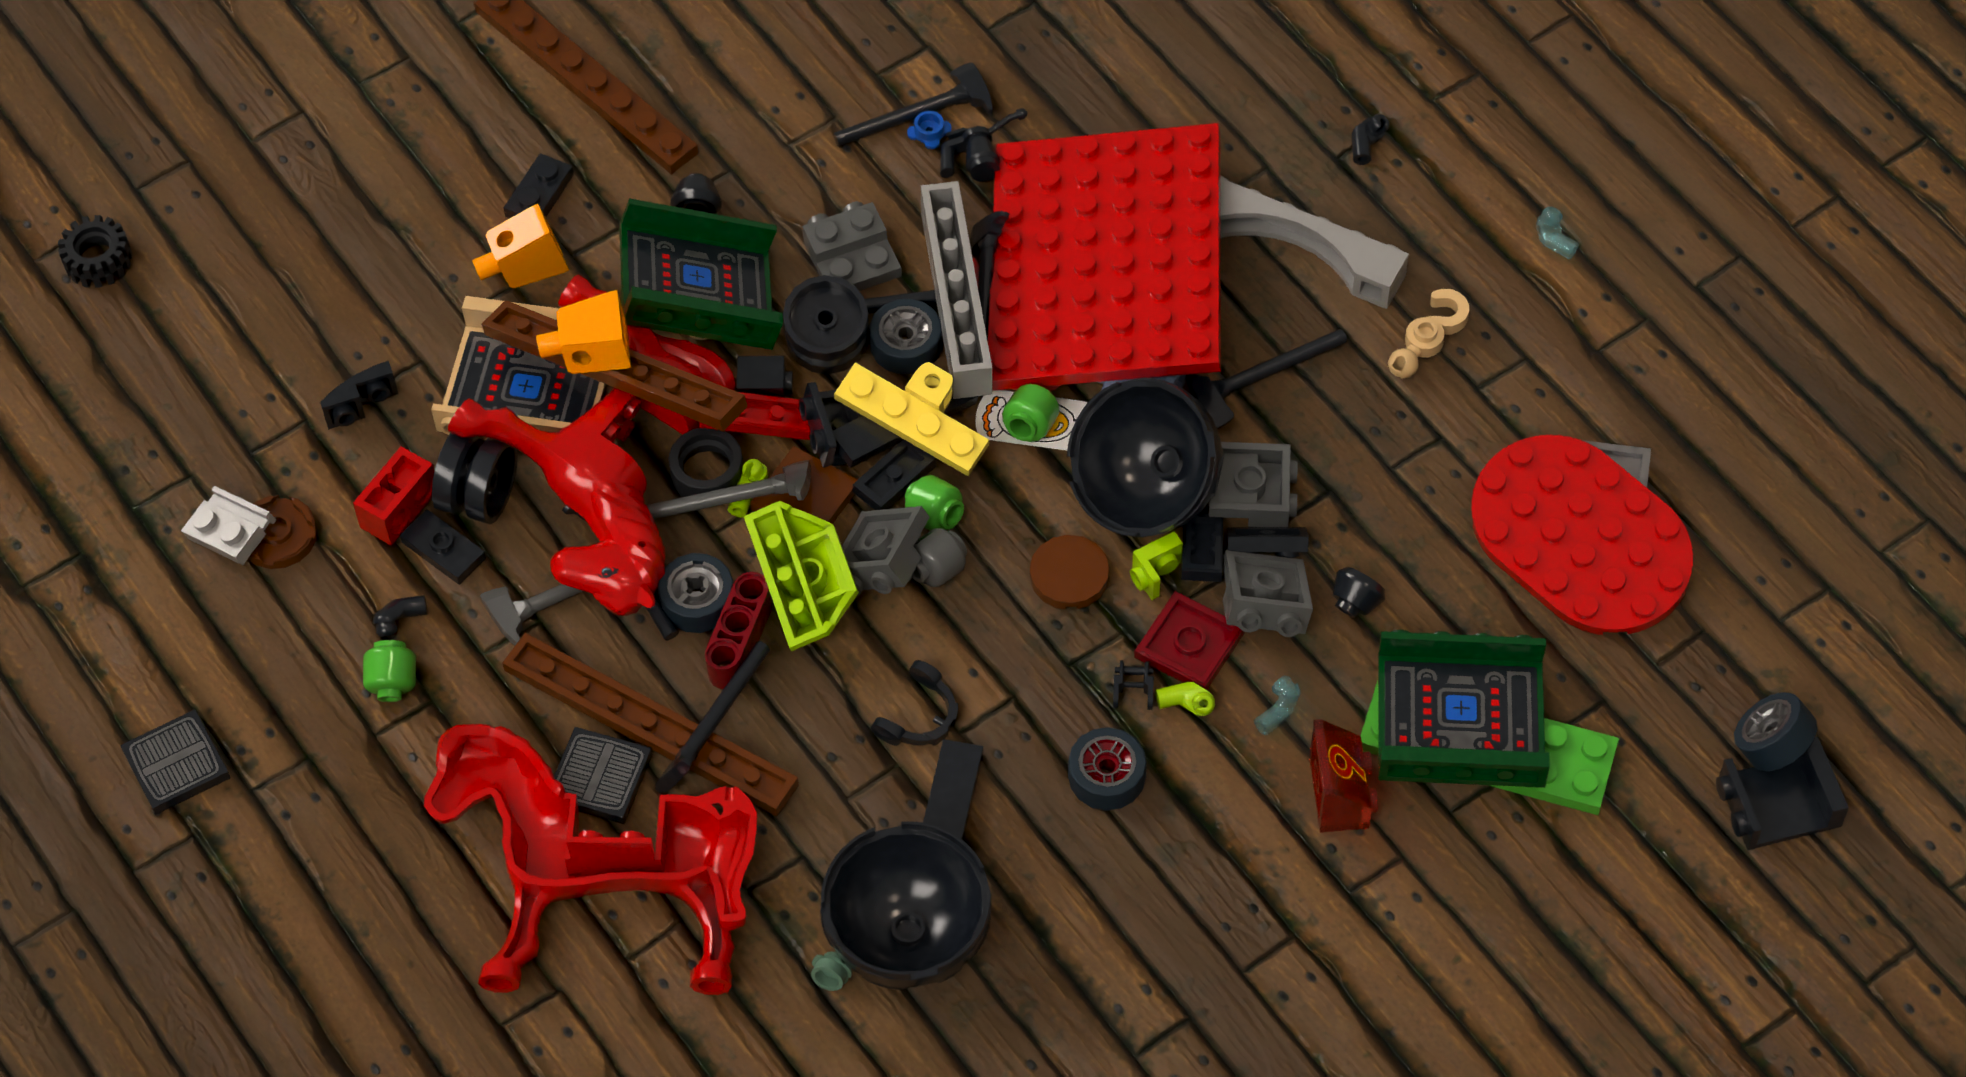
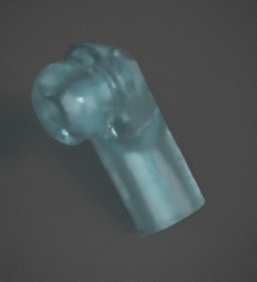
M1546 207L1543 209L1542 215L1538 216L1536 222L1539 240L1547 248L1570 260L1576 253L1579 243L1562 234L1559 223L1562 220L1561 211L1554 207Z
M1284 675L1274 683L1272 691L1278 695V700L1254 719L1256 728L1263 735H1268L1288 720L1294 711L1301 691L1299 684H1294L1289 676Z

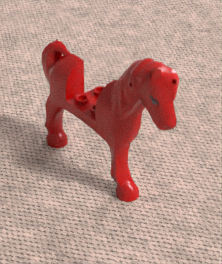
M578 274L573 277L562 292L558 301V307L561 308L607 292L593 288L589 280ZM627 325L630 350L735 391L736 385L733 372L727 363L712 350L686 340L658 335L652 329ZM613 388L600 402L559 432L538 430L521 420L508 407L485 410L473 399L465 400L452 417L448 426V432L461 438L485 436L497 439L529 456L542 468L551 489L565 505L587 521L591 530L600 541L588 546L564 547L557 551L550 561V568L554 579L562 585L593 594L603 607L617 616L634 614L642 606L647 608L654 607V593L658 587L659 580L665 574V546L654 518L645 504L643 495L646 491L647 480L634 458L614 442L617 439L624 442L629 437L636 424L632 419L640 408L682 435L692 429L699 428V422L617 388Z
M486 724L455 725L441 735L438 740L436 767L438 771L424 797V807L428 814L437 822L446 824L457 821L473 806L493 797L503 821V852L507 872L515 890L514 914L508 937L501 950L481 966L478 984L483 989L495 993H509L518 990L521 984V968L538 956L540 919L545 909L552 902L602 893L645 890L669 894L681 899L689 906L701 924L704 933L703 957L690 973V987L695 992L705 995H720L729 992L732 987L730 963L735 948L731 931L743 927L746 923V909L741 900L740 888L745 871L754 853L757 830V812L751 800L740 788L736 786L733 788L723 786L696 797L679 794L660 795L654 852L652 838H645L644 834L637 831H625L620 834V837H603L601 833L592 830L579 833L577 794L565 793L563 784L555 779L552 769L547 765L540 753L531 746L529 740L516 735L511 729L504 726L493 727ZM713 805H718L723 808V812L721 815L718 813V811Z

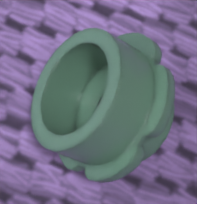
M827 952L824 956L818 954L812 960L814 968L811 972V977L823 989L830 991L839 990L843 984L848 982V978L852 976L851 967L839 957L837 952Z

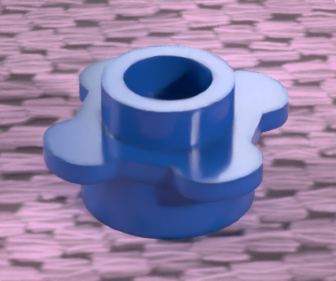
M924 111L916 116L914 126L908 128L907 135L911 140H919L928 149H936L939 147L943 136L951 132L952 129L951 124L948 121H944L939 113Z

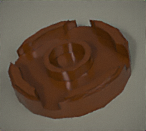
M279 495L268 496L254 502V505L269 511L276 518V522L274 524L269 523L265 528L264 532L266 535L248 560L260 567L278 569L296 564L308 555L317 540V525L310 508L297 498L290 496V499L280 498Z
M1058 536L1040 545L1032 556L1030 565L1031 584L1033 591L1043 602L1058 609L1077 606V609L1091 605L1102 596L1108 585L1110 567L1106 554L1095 542L1083 536Z

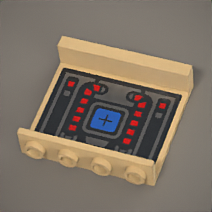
M465 296L462 311L466 327L443 404L433 403L431 411L436 430L450 435L448 426L452 417L462 403L469 398L479 403L485 410L508 407L521 420L538 430L559 432L603 399L606 384L580 373L572 374L565 367L486 336L481 323L504 301ZM515 303L557 320L556 312L559 308Z

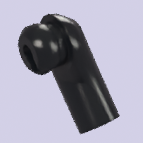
M1375 114L1353 129L1352 152L1354 163L1358 165L1370 163L1372 159L1371 146L1379 141L1389 129V121L1384 115Z
M425 595L391 600L374 614L373 624H376V634L380 637L395 635L398 630L396 620L427 615Z

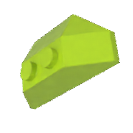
M782 501L775 502L745 515L744 519L790 650L794 651L829 636L859 593L835 526L812 514L793 508Z

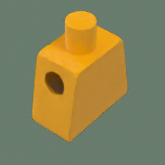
M539 204L531 206L490 229L486 233V238L491 252L472 260L481 281L502 272L510 288L521 287L569 271L559 243Z
M617 290L559 308L556 312L558 331L536 335L541 358L562 354L567 371L572 374L631 368L626 317Z

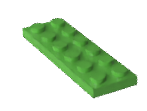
M1378 681L1357 749L1374 755H1378ZM1544 718L1545 752H1549L1550 768L1545 788L1488 785L1599 815L1619 738Z

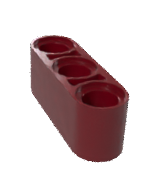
M750 571L737 577L706 647L705 661L708 678L712 685L719 689L725 688L755 643L759 641L771 613L770 591L764 575L758 572ZM751 595L759 596L756 599H746L748 596ZM737 628L746 629L743 632L739 633L732 632L734 629ZM724 661L731 662L727 666H718L719 663Z

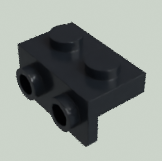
M816 382L807 383L804 396L799 399L800 416L803 421H808L811 430V449L814 454H819L823 468L831 465H845L847 463L836 450L837 443L833 430L857 419V412L835 400L834 393L836 390L819 392Z

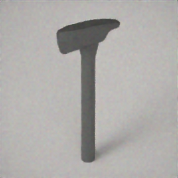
M810 460L796 462L782 467L784 473L772 476L769 479L647 505L653 518L659 519L774 493H788L789 496H796L798 501L804 500L811 483Z
M560 584L529 599L512 602L508 587H500L482 593L480 598L501 633L515 646L520 640L519 634L523 630L522 623L533 616L534 613L581 593L583 590Z

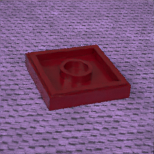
M1175 591L1135 649L1134 658L1144 663L1149 661V665L1183 683L1194 682L1207 690L1245 632L1237 626L1227 625L1224 615Z

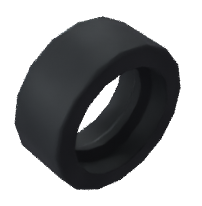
M707 428L692 429L681 435L672 445L668 457L672 485L682 497L736 486L742 474V466L744 465L741 446L734 436L726 431ZM700 452H717L729 459L730 466L727 471L715 479L703 481L693 479L684 473L683 466L685 462Z

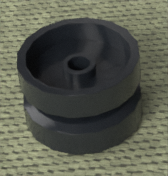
M823 275L809 278L793 289L785 301L783 323L788 351L799 365L814 373L834 374L843 372L852 367L854 363H858L867 350L870 336L868 311L865 298L855 285L840 277Z
M450 433L440 451L432 482L434 508L454 515H459L466 510L467 517L472 520L489 525L496 522L504 511L515 481L518 458L517 448L493 438H487L484 441L483 436L461 438Z

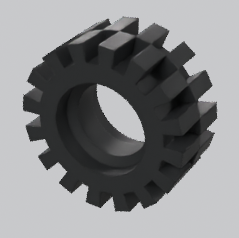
M95 215L94 221L91 222L88 216L82 217L83 224L78 225L76 221L70 224L72 231L64 229L62 232L63 239L58 241L60 248L58 252L68 277L71 276L72 281L76 284L81 280L83 287L88 288L91 282H94L96 288H100L104 280H107L108 284L111 285L115 283L114 275L121 279L125 275L123 268L129 269L131 266L130 259H132V251L122 226L118 222L115 224L114 220L110 217H107L104 222L101 215ZM96 245L109 246L108 250L98 257L85 258L81 256L90 247Z

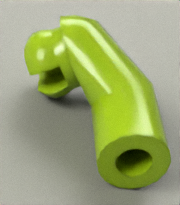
M758 459L746 461L742 466V474L737 485L767 479V467ZM753 498L729 503L728 512L736 517H744Z
M1185 682L1155 689L1159 709L1180 705L1198 716H1206L1215 707L1213 695L1194 682Z

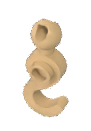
M1439 289L1431 293L1430 305L1433 308L1449 307L1456 314L1450 317H1421L1409 323L1405 335L1406 348L1395 350L1388 360V367L1391 373L1401 379L1410 378L1419 367L1418 357L1428 358L1435 356L1443 347L1444 335L1458 333L1466 326L1469 317V303L1460 292L1452 289Z

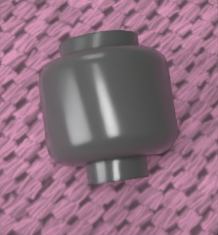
M942 528L932 529L920 537L913 546L921 556L912 575V578L919 583L923 582L930 587H940L965 568L967 549L960 536L953 531H946Z

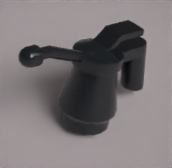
M1024 108L1017 109L1015 113L1006 116L989 129L984 126H975L969 129L963 127L946 133L949 141L941 145L940 176L943 178L953 176L955 173V155L966 151V169L971 174V177L978 182L994 179L995 171L1000 170V157L991 143V135L1012 120L1019 119L1020 121L1025 119L1027 111Z

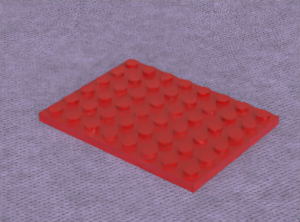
M1219 123L996 144V152L1000 157V170L995 171L993 212H1008L1009 218L1003 225L1001 235L997 240L994 273L990 287L988 346L992 363V391L1018 389L1026 384L1054 386L1221 372V154Z

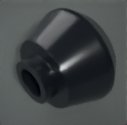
M693 173L680 180L670 199V205L717 214L721 210L722 200L711 179L703 174Z
M1345 567L1337 571L1332 595L1338 600L1335 607L1352 618H1356L1358 613L1366 616L1385 601V589L1372 578L1351 567Z

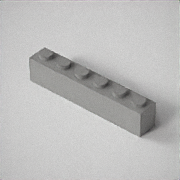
M959 181L921 185V216L941 322L948 371L953 377V399L992 395V363Z

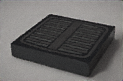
M195 709L120 745L155 815L231 778Z
M575 727L554 777L563 784L565 793L577 794L579 812L625 824L653 756L652 748Z

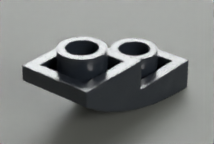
M389 360L363 370L347 379L320 402L328 430L338 426H348L357 420L366 418L362 405L381 402L390 396L398 394Z

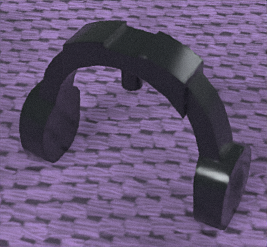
M915 660L909 669V674L928 689L936 691L944 699L948 711L947 717L944 720L935 715L932 722L938 724L939 727L922 734L906 731L903 727L888 719L877 717L871 726V731L879 739L894 746L900 745L901 742L912 745L931 744L935 746L948 736V732L955 725L958 703L955 702L950 689L942 682L943 676L932 665L921 660Z

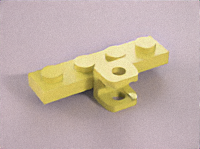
M930 362L922 364L915 371L905 386V391L861 365L854 363L834 393L835 400L966 476L970 475L989 446V439L944 414L952 399L953 377Z

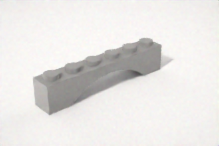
M1221 176V238L1229 236H1261L1295 244L1315 254L1331 266L1345 282L1353 296L1385 309L1389 307L1406 277L1409 253L1401 251L1394 245L1384 244L1366 237L1359 231L1349 230L1334 224L1325 217L1314 216L1299 210L1290 203H1282L1267 197L1255 189H1247Z

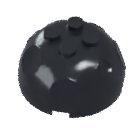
M1144 377L1111 384L1101 390L1086 404L1072 428L1067 448V457H1071L1073 481L1070 482V485L1084 511L1095 522L1110 531L1134 537L1170 533L1194 520L1217 492L1224 450L1222 449L1220 436L1214 420L1198 399L1183 388L1165 380Z
M902 821L901 826L879 831L871 828L848 842L831 862L822 884L821 924L829 944L836 950L839 957L868 982L897 990L915 988L936 982L941 983L958 973L962 966L977 954L990 928L991 892L984 866L968 844L943 828L911 821Z

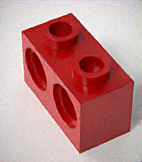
M400 446L353 502L360 528L392 546L432 498L433 464Z

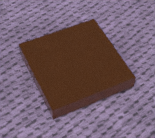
M793 446L769 478L784 473L782 469L784 466L810 460L811 483L807 496L804 500L800 501L797 500L796 496H789L788 493L753 498L750 502L751 510L755 512L775 502L782 501L793 508L833 524L855 495L853 493V484L858 479L832 465L823 468L820 459Z

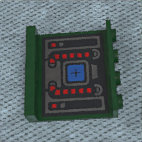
M629 198L619 224L621 301L626 324L772 350L783 326V313L772 311L769 249L776 235L777 225Z
M1407 630L1381 631L1378 649V780L1545 788L1550 768L1549 752H1545L1542 662L1546 649V638H1533L1529 635L1502 637L1492 636L1487 633L1456 635L1444 631L1434 633H1410Z

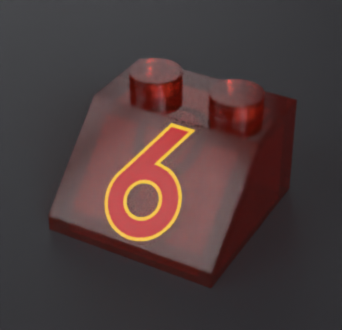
M1322 719L1314 720L1309 762L1319 832L1369 829L1371 813L1378 812L1376 788H1369L1367 776H1372L1370 751H1363L1360 735Z

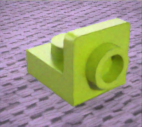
M1175 531L1133 551L1132 569H1130L1131 579L1139 591H1146L1151 600L1158 598L1160 594L1159 575L1169 574L1181 563L1183 543Z

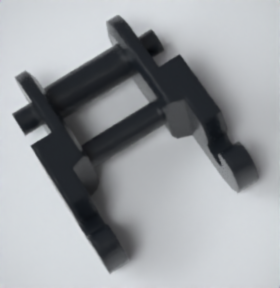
M1120 660V667H1115V673H1120V675H1114L1113 709H1118L1119 693L1123 692V688H1144V694L1148 695L1147 710H1153L1154 676H1148V674H1153L1154 668H1148L1149 661H1145L1144 667L1124 666V661ZM1124 675H1144V682H1125Z

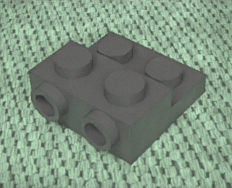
M859 201L852 202L844 207L842 213L830 217L824 213L817 214L808 220L807 225L802 226L804 245L819 276L827 275L843 278L855 285L859 291L902 276L901 266L887 240V230L873 202L865 205Z
M1221 442L1222 449L1224 450V459L1217 492L1209 501V517L1248 518V527H1288L1289 517L1297 516V494L1290 493V484H1297L1298 460H1290L1291 444Z
M922 506L861 512L842 545L859 592L857 596L863 590L871 589L882 594H889L893 588L905 587L910 581L921 559L920 554L913 546L920 538L921 532L930 518Z
M1226 550L1222 565L1226 583L1223 605L1227 625L1237 626L1244 632H1254L1258 629L1275 630L1285 637H1292L1298 633L1306 634L1313 606L1304 560Z

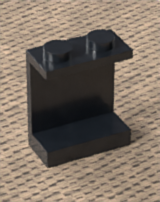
M1819 737L1814 738V741L1804 754L1793 763L1781 769L1767 772L1751 767L1737 771L1733 759L1729 758L1724 760L1719 777L1716 778L1718 795L1722 801L1728 802L1732 812L1730 819L1733 831L1737 837H1742L1747 851L1842 827L1849 809Z

